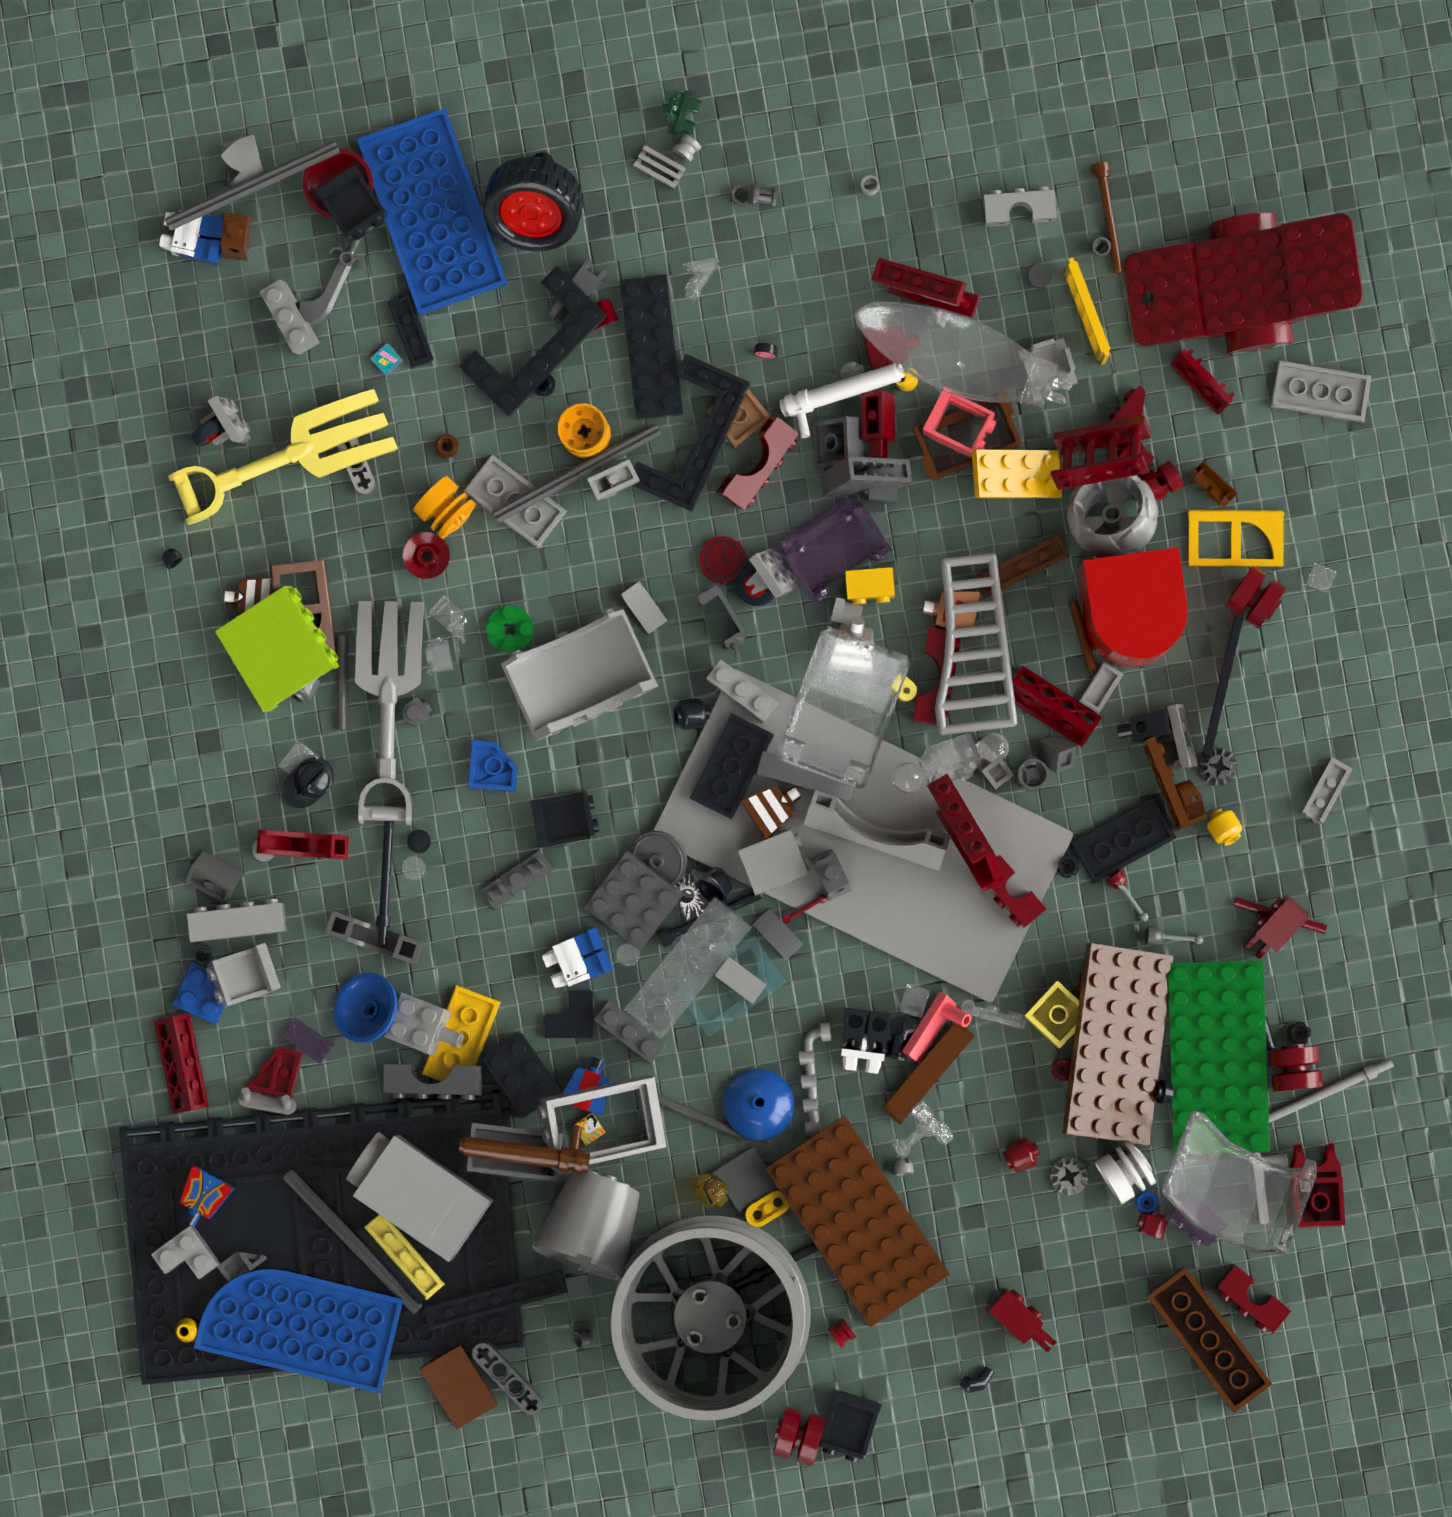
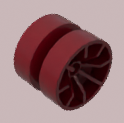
M1253 565L1231 595L1225 607L1237 615L1246 606L1250 607L1245 621L1259 629L1266 619L1269 620L1282 602L1280 598L1287 588L1276 580H1272L1265 588L1261 587L1266 574Z
M1305 1044L1281 1046L1282 1050L1268 1051L1270 1067L1284 1068V1073L1271 1076L1273 1092L1323 1087L1322 1071L1308 1070V1065L1320 1062L1319 1046L1305 1047Z
M786 1406L783 1418H779L773 1441L776 1443L773 1456L788 1460L795 1447L798 1448L797 1462L813 1466L826 1417L810 1413L805 1425H802L800 1428L802 1411Z

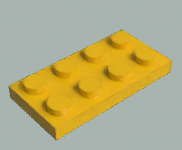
M1058 450L972 451L975 498L1062 497V490L1057 489L1051 476V471L1060 469Z

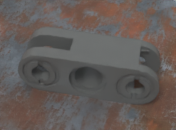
M587 259L572 280L592 298L607 277L608 272L604 269L595 276L589 271L593 261ZM558 300L548 314L549 317L555 320L563 310L568 312L562 326L573 315Z

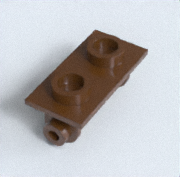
M1202 461L1189 475L1192 479L1191 482L1197 484L1203 491L1205 490L1208 493L1207 495L1217 503L1218 507L1221 505L1224 508L1238 493L1205 461Z

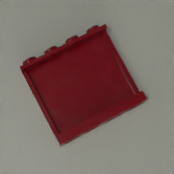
M945 774L927 784V788L940 808L936 812L948 835H951L952 842L981 891L983 892L1003 881L993 849L949 775Z

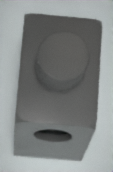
M833 850L811 859L829 900L851 891L849 881Z

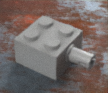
M401 992L394 1021L384 1037L435 1056L440 1041L459 1048L464 1034L446 1028L452 1011Z

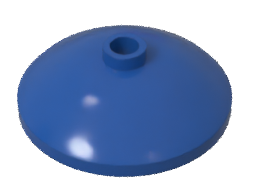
M372 972L361 973L348 980L339 991L334 1005V1019L340 1033L345 1038L356 1043H368L380 1038L390 1028L397 1011V996L393 985L385 977Z
M752 1069L739 1074L730 1082L723 1098V1112L729 1126L740 1136L750 1140H767L780 1134L790 1123L794 1112V1097L789 1085L781 1076L765 1069ZM762 1099L764 1105L762 1107L756 1106L755 1100Z

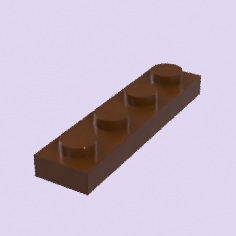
M1058 535L999 564L1001 590L1068 558L1069 554L1060 536ZM989 570L975 576L974 579L990 577ZM991 586L979 588L984 599L992 595Z

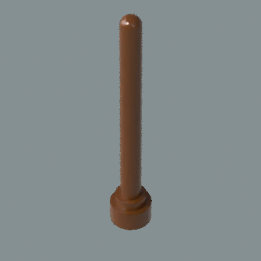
M1100 162L1091 165L1092 175H1095V179H1098L1107 235L1111 244L1110 253L1115 274L1119 275L1123 272L1107 179L1109 172H1111L1110 163Z

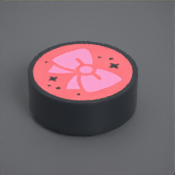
M757 343L755 345L754 355L766 359L777 358V346L769 343Z

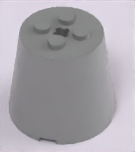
M588 1170V1173L582 1172L581 1174L571 1171L534 1240L532 1249L562 1264L565 1263V1260L579 1265L578 1270L612 1280L622 1279L625 1272L640 1193L631 1188L630 1185L616 1181L617 1178L608 1174L601 1176L591 1170Z

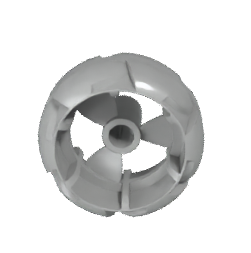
M1137 475L1077 486L1070 496V504L1067 508L1069 529L1076 543L1095 557L1104 558L1131 554L1134 550L1140 551L1148 544L1155 533L1157 516L1159 514L1158 505L1149 485ZM1128 495H1131L1132 499L1140 504L1138 506V517L1124 515L1120 507ZM1102 498H1107L1109 505L1103 509L1102 516H1087L1088 511L1096 502ZM1105 522L1110 535L1095 534L1094 532Z

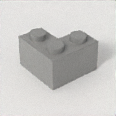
M189 1226L151 1254L165 1274L186 1261L198 1279L203 1278L221 1264L194 1226Z

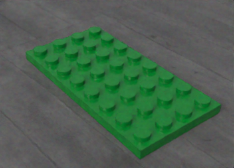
M1264 961L1170 963L1168 983L1174 1154L1270 1152Z

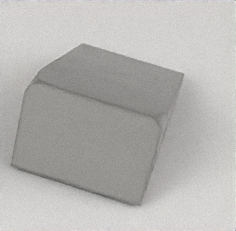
M640 581L620 595L648 635L667 622V619Z

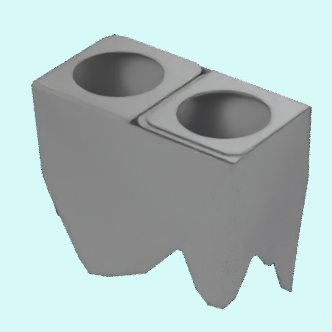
M254 135L219 144L228 148L221 155L223 160L231 168L239 171L229 185L236 186L264 173Z

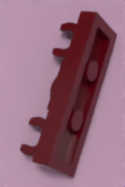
M1184 349L1170 365L1209 407L1219 415L1233 401L1232 398L1235 394L1232 392L1228 395L1223 389L1226 384L1222 383L1219 385L1214 377L1200 365L1202 359L1199 358L1196 361L1192 357L1193 349L1188 351Z

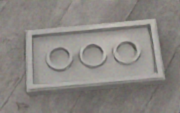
M1278 360L1270 407L1364 423L1371 376Z
M491 454L463 492L492 513L493 510L536 487ZM546 497L502 522L539 549L567 511L551 498Z

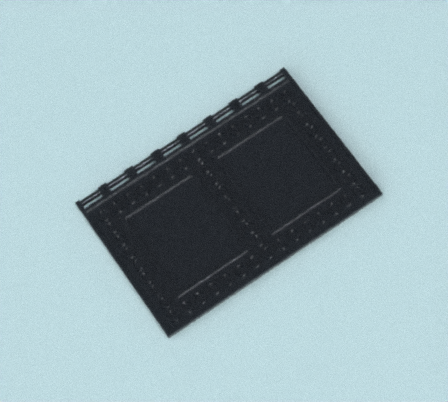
M497 1089L492 1090L491 1093L475 1095V1100L460 1099V1095L451 1094V1099L430 1098L412 1100V1098L397 1099V1102L365 1105V1103H354L348 1107L318 1110L317 1107L303 1108L302 1111L293 1112L289 1115L263 1112L255 1113V1116L226 1119L212 1117L207 1118L206 1121L185 1123L171 1121L161 1122L160 1125L135 1128L120 1126L119 1134L142 1385L285 1371L195 1349L196 1339L191 1342H183L176 1336V1325L182 1319L190 1318L199 1327L202 1315L211 1299L224 1285L229 1283L217 1267L203 1278L198 1279L186 1261L165 1274L151 1255L186 1228L192 1226L182 1220L188 1207L181 1204L180 1199L193 1166H197L235 1187L234 1191L212 1218L208 1219L201 1215L195 1225L196 1230L220 1263L236 1252L265 1255L267 1259L252 1271L280 1269L396 1297L283 1180V1176L289 1170H293L356 1235V1232L361 1227L364 1228L379 1214L353 1197L358 1188L348 1182L346 1178L360 1155L378 1132L390 1140L393 1136L400 1135L493 1199V1202L459 1252L449 1262L397 1227L445 1285L430 1298L425 1299L422 1302V1307L416 1313H412L404 1304L402 1305L389 1361L440 1356L460 1343L466 1353H471L474 1344L479 1340L489 1341L497 1350L524 1347L520 1306L430 1331L423 1309L425 1306L517 1282L508 1177L459 1171L461 1155L459 1144L463 1136L464 1123L503 1126L500 1090ZM493 1102L494 1109L461 1112L460 1105ZM446 1107V1114L413 1117V1110ZM398 1111L399 1118L366 1121V1114ZM351 1117V1123L319 1126L318 1119ZM303 1121L304 1128L271 1131V1124ZM253 1125L256 1127V1132L224 1135L223 1128ZM208 1130V1137L176 1140V1133ZM160 1135L161 1142L129 1145L128 1140L130 1137ZM182 1327V1335H188L189 1330L186 1327ZM480 1347L478 1348V1349H479V1352H481V1351H487V1350H488V1348H485V1349H481Z

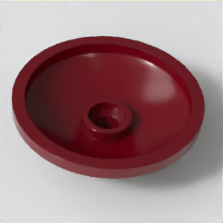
M339 148L338 154L306 168L303 176V192L307 202L317 213L333 219L317 195L316 190L356 165L373 192L372 172L361 156L353 151Z

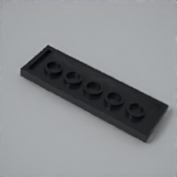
M667 275L620 280L636 420L683 415L679 377L676 376L678 367Z

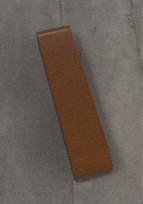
M954 1023L883 1106L882 1110L900 1125L975 1035L966 1027Z

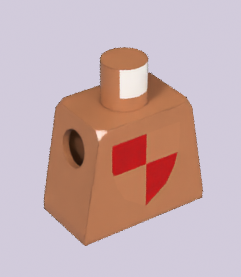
M941 592L939 602L925 599L923 614L937 616L935 626L946 630L944 592ZM953 592L954 605L978 602L980 592ZM976 612L955 614V629L973 627Z

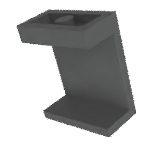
M717 584L697 596V602L704 609L719 600L738 632L724 641V647L726 650L729 648L735 650L745 644L744 639L747 638V633Z

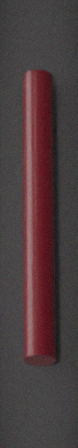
M1238 897L1235 898L1233 905L1234 907L1266 916L1272 910L1270 907ZM1309 919L1301 926L1325 934L1327 925Z

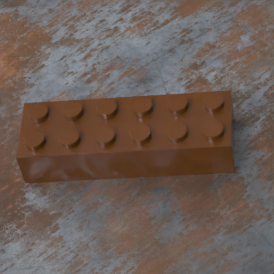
M1185 1267L1180 1268L1145 1295L1231 1412L1235 1413L1272 1385Z

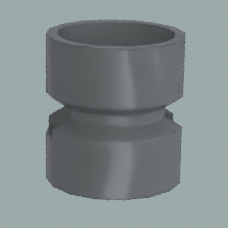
M1038 759L1024 761L1016 772L1018 785L1026 791L1040 789L1048 779L1047 766Z

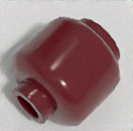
M1024 1137L1007 1144L1003 1155L1010 1170L1014 1169L1016 1172H1022L1037 1164L1036 1156H1039L1040 1152L1035 1142L1030 1143Z

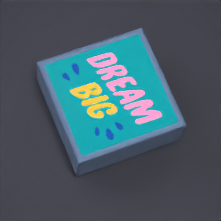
M388 343L370 358L386 377L403 362V359Z

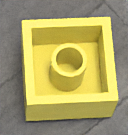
M1055 981L1027 1011L1024 1017L1059 1049L1075 1033L1079 1000L1060 982Z

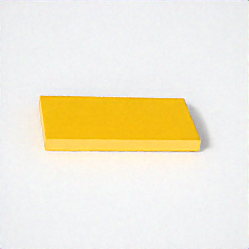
M456 985L447 1010L452 1011L446 1028L463 1033V1041L459 1048L440 1041L435 1056L429 1054L422 1074L438 1081H443L449 1076L454 1066H477L501 1002Z

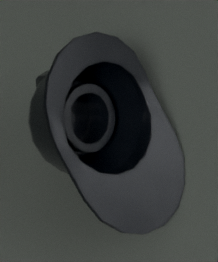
M319 757L308 758L302 762L284 782L282 790L286 801L297 808H306L314 804L333 784L334 772L332 766L328 761Z
M713 867L706 872L691 868L689 874L702 896L716 907H726L732 883L725 871L719 867Z

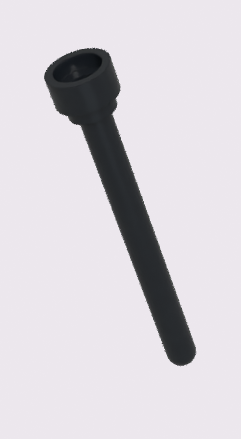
M754 892L728 903L726 907H719L673 929L670 927L666 929L664 927L657 930L656 932L663 948L672 945V942L676 940L675 938L762 899L764 893L755 896Z

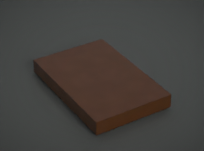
M461 1343L419 1369L456 1429L498 1406V1402Z

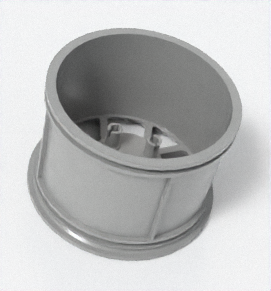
M707 1215L683 1219L666 1226L649 1237L626 1264L624 1276L618 1281L611 1313V1333L614 1350L619 1364L631 1384L641 1395L660 1409L693 1420L710 1421L734 1417L757 1407L767 1400L786 1382L795 1370L804 1353L809 1336L811 1320L810 1299L806 1283L797 1263L782 1244L769 1233L759 1227L750 1225L746 1221L726 1216ZM700 1238L713 1275L708 1281L697 1283L686 1291L679 1289L662 1258V1254L667 1248L678 1242ZM710 1238L729 1240L744 1247L723 1270H720ZM753 1251L773 1268L781 1282L750 1305L744 1304L739 1294L728 1286L727 1277ZM651 1262L657 1264L671 1289L669 1294L636 1293L637 1284ZM786 1291L791 1306V1325L785 1326L758 1313V1309L781 1292ZM638 1301L673 1302L675 1306L674 1322L678 1332L676 1338L641 1345L636 1343L631 1324L632 1305ZM752 1319L785 1334L787 1337V1344L780 1358L768 1372L761 1371L734 1351V1344L742 1336L746 1323ZM675 1346L677 1351L666 1381H663L647 1365L642 1357V1353ZM692 1348L701 1353H716L721 1356L717 1392L714 1396L693 1395L676 1388L675 1379L685 1349ZM733 1359L756 1376L758 1382L742 1391L729 1395L725 1394L728 1360Z

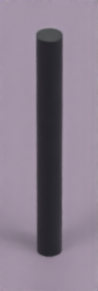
M361 1227L356 1232V1235L417 1303L421 1304L426 1297L369 1233Z

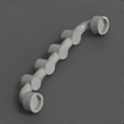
M830 1022L820 1023V1028L811 1030L804 1039V1051H799L800 1065H805L806 1074L801 1075L802 1089H807L808 1098L803 1099L804 1113L809 1112L810 1122H805L806 1137H812L821 1131L813 1042L821 1037L822 1042L832 1041Z

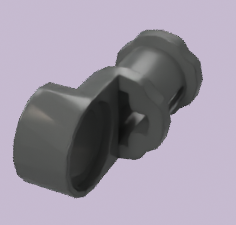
M739 183L732 188L731 199L738 206L766 204L776 208L778 187L770 189L761 188L755 184ZM739 188H743L748 192V198L744 201H739L735 197V191Z

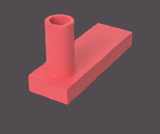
M939 992L902 1052L912 1061L920 1064L948 1019L963 1027H967L971 1022V1015L957 1008V1004L948 995Z

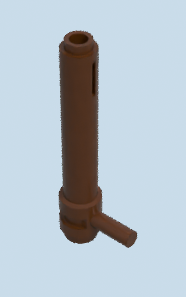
M579 1125L572 1126L569 1148L554 1149L468 1136L461 1138L459 1144V1152L465 1156L558 1168V1171L562 1172L572 1170L576 1174L588 1173L590 1153H584L585 1150H579L582 1127Z

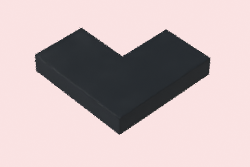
M569 991V1014H545V1038H593V991Z

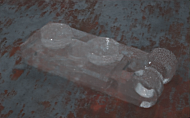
M965 1000L960 1005L961 1010L977 1018L1024 1030L1027 1020L1022 1019L1023 1014L1009 1011L1008 1015L998 1013L999 1008L985 1005V1009L976 1007L975 1003L971 1000Z

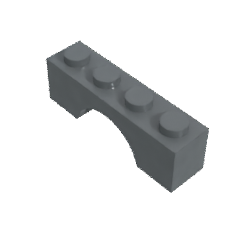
M332 911L325 930V934L416 966L424 946L423 942L389 930L387 946H378V927Z
M384 1064L383 1093H390V1098H405V1093H412L414 1098L428 1099V1094H437V1099H451V1094L460 1095V1099L475 1100V1095H482L483 1066H454L445 1080L436 1084H430L423 1081L417 1075L413 1065Z

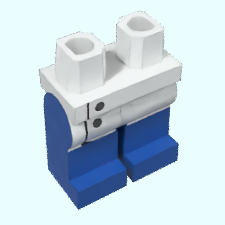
M166 212L165 219L175 214V212ZM204 215L176 228L174 236L162 234L159 246L171 251L172 255L218 265L222 250L221 238L224 217Z
M596 927L553 946V950L542 955L546 968L559 963L562 972L550 976L555 988L566 985L571 987L613 971L605 950L583 958V956L604 948Z

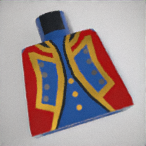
M193 1166L180 1199V1203L188 1207L182 1220L195 1227L201 1215L208 1219L212 1218L234 1191L235 1187L205 1170Z

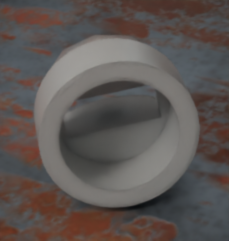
M873 175L865 176L861 180L862 192L867 196L875 195L879 190V180Z
M899 1158L894 1165L895 1176L914 1174L912 1162L907 1158Z

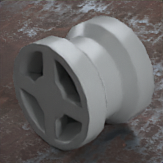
M683 133L680 136V142L674 144L672 150L682 159L691 162L693 154L702 147L692 137Z

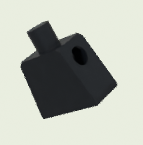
M1167 710L1129 717L1130 723L1117 725L1119 739L1132 737L1133 741L1139 742L1154 736L1155 739L1173 736ZM1146 723V731L1139 732V725Z

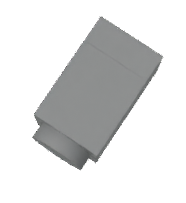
M378 1132L360 1155L346 1178L348 1182L358 1188L353 1197L448 1262L454 1259L493 1202L492 1198L400 1135H395L390 1140Z

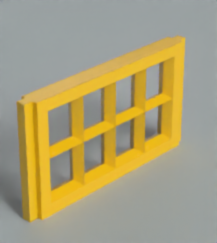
M1072 257L1068 259L1064 275L1096 360L1100 361V364L1103 365L1110 355V347L1078 262L1074 261Z

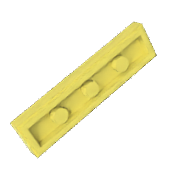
M379 1214L364 1227L395 1264L422 1292L426 1300L445 1285L393 1223Z

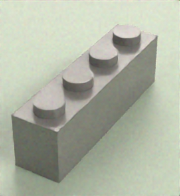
M278 899L263 900L264 905L254 906V902L240 903L239 908H231L230 904L218 905L214 911H207V907L193 908V913L187 914L190 942L196 943L287 932L284 903H278Z

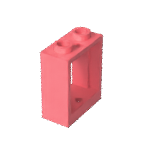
M944 388L923 428V436L972 459V451L983 450L986 442L983 441L986 434L993 432L997 421H994L995 413ZM949 404L985 420L971 448L936 432Z

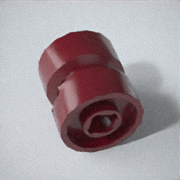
M1169 460L1158 466L1156 472L1151 470L1140 477L1151 488L1156 502L1167 497V492L1174 493L1184 487L1178 471ZM1158 479L1161 480L1163 486L1160 487L1159 483L1157 482Z

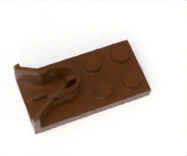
M1155 736L1145 740L1142 746L1177 831L1204 820L1206 814L1202 795L1190 779L1174 785L1171 778L1174 776V772L1170 763H1165L1162 755L1165 753L1161 741H1156ZM1190 796L1195 797V802L1190 800Z

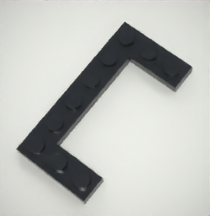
M557 265L541 283L573 316L509 382L477 350L459 366L508 417L531 396L547 377L608 316Z
M685 354L676 376L718 394V397L681 479L678 480L637 462L634 470L640 481L632 486L693 512L751 383Z

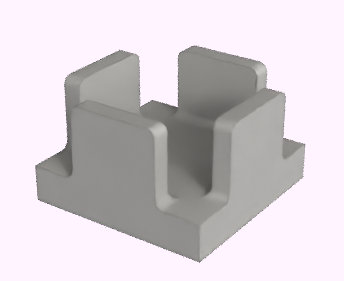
M1064 338L1056 341L1050 339L1033 344L1029 349L1018 352L1032 398L1078 383L1074 372L1075 365L1069 347H1066Z

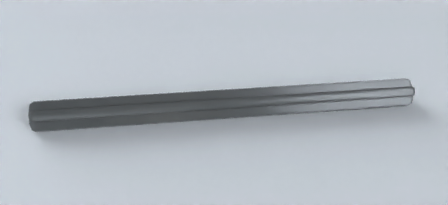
M331 141L167 217L165 222L170 230H174L338 154L339 148L335 141Z
M653 424L493 510V517L500 523L661 435L658 426Z
M289 1170L283 1176V1180L397 1298L403 1299V1304L412 1313H416L422 1307V1303H417L374 1253L293 1170Z

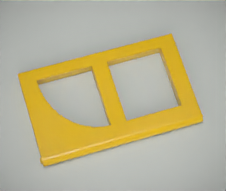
M1188 510V566L1252 567L1254 565L1255 567H1283V510ZM1198 522H1231V559L1198 558ZM1241 522L1249 523L1264 533L1271 545L1273 559H1241Z

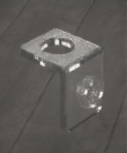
M297 741L278 766L290 775L306 759L312 757L318 759L319 756L305 744Z

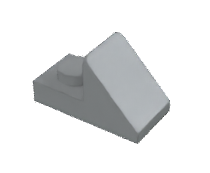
M626 460L587 479L597 501L613 497L618 491L640 481L630 460Z

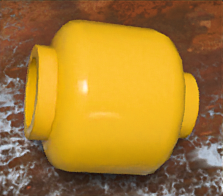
M1218 809L1210 815L1211 819L1207 824V829L1218 844L1227 846L1241 837L1242 825L1231 810L1223 811Z

